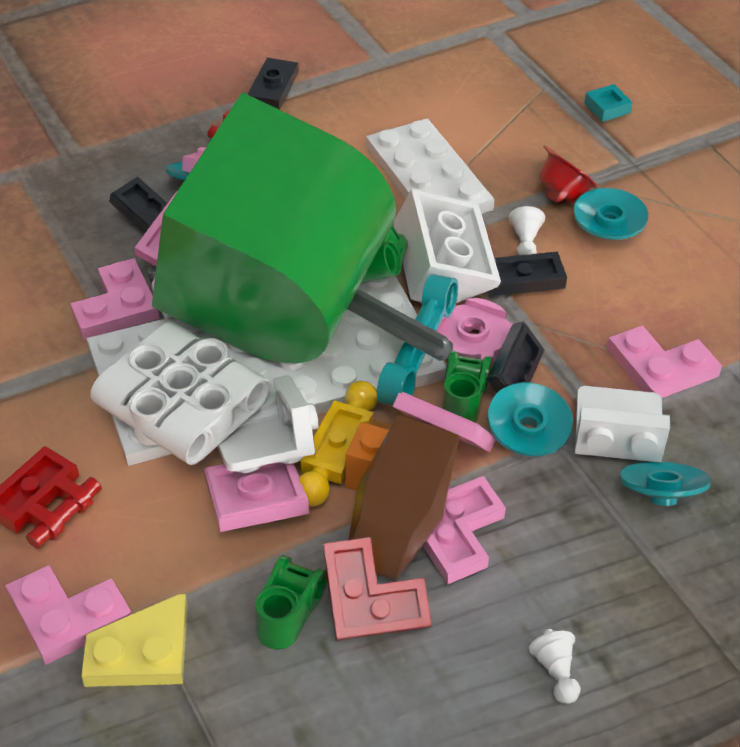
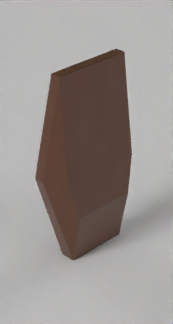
M400 414L396 417L357 486L349 540L371 538L376 575L397 582L443 520L460 439L458 434Z

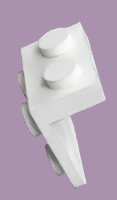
M290 375L273 378L278 418L238 427L217 446L228 471L250 473L258 470L262 465L276 462L291 464L300 461L304 456L315 454L312 430L318 429L316 409L313 403L308 404L304 388H297Z
M581 386L578 389L575 454L662 462L670 431V416L662 415V398L659 394L593 386Z

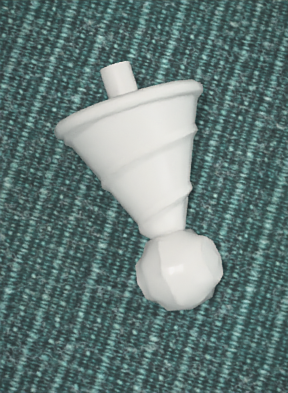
M518 207L509 214L508 218L521 242L517 247V255L536 254V245L532 241L545 222V215L543 211L536 207Z
M547 629L543 632V635L531 642L529 653L535 656L538 662L548 670L549 674L558 681L553 690L556 700L560 703L570 704L578 699L581 692L579 683L575 679L569 678L571 676L570 666L575 636L568 631Z

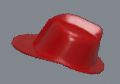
M543 146L548 152V156L539 174V179L546 187L545 195L548 199L555 202L565 200L575 203L581 195L588 192L591 188H598L597 184L584 172L562 158L548 146Z

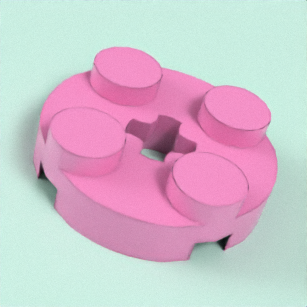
M467 298L465 304L455 306L449 318L443 317L436 332L446 336L453 343V350L457 351L460 356L478 359L492 356V368L512 323L510 324L506 319L507 312L501 306L485 299ZM473 329L479 330V334H469L467 332H471Z

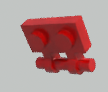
M43 446L0 485V523L16 534L29 522L36 527L26 535V539L34 548L39 549L48 539L55 540L65 530L64 524L76 513H84L93 504L92 498L102 490V487L93 477H89L80 486L74 481L79 477L77 465L50 448ZM57 496L64 499L52 512L46 509Z

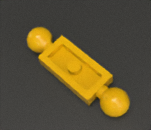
M356 381L347 388L345 392L346 404L333 401L313 437L315 454L304 456L300 461L303 474L299 477V482L304 488L309 507L319 506L326 501L330 493L328 481L342 484L345 478V454L360 422L373 420L374 412L372 410L378 402L377 390L368 381Z

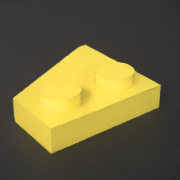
M178 594L87 633L81 676L84 687L183 684L187 620L186 594Z

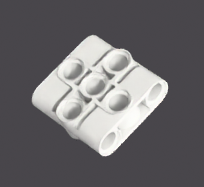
M166 322L105 370L94 382L90 398L92 402L132 427L135 438L140 443L153 446L160 445L187 464L195 465L264 404L268 398L271 383L267 378L228 356L227 346L222 341L214 338L200 339L177 324Z

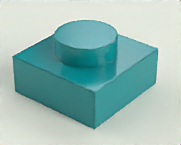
M615 84L586 92L584 104L604 122L630 114L633 102Z

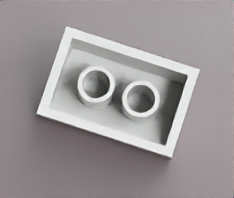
M411 188L394 220L396 231L398 234H403L408 241V247L402 262L411 300L422 303L423 289L430 274L452 277L458 280L456 303L497 288L501 280L479 205Z

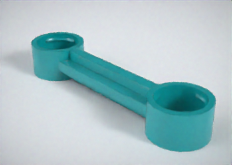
M430 274L423 289L422 307L415 320L437 331L443 317L449 318L454 311L458 297V280L452 277ZM404 341L394 363L387 362L381 371L377 385V399L379 403L393 406L398 393L402 394V392L413 396L416 385V373L426 353Z

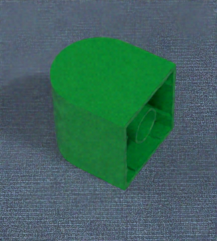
M242 92L163 213L152 307L244 352L263 359L282 363H304L318 358L326 350L394 222L396 205L389 184L378 168L353 146Z

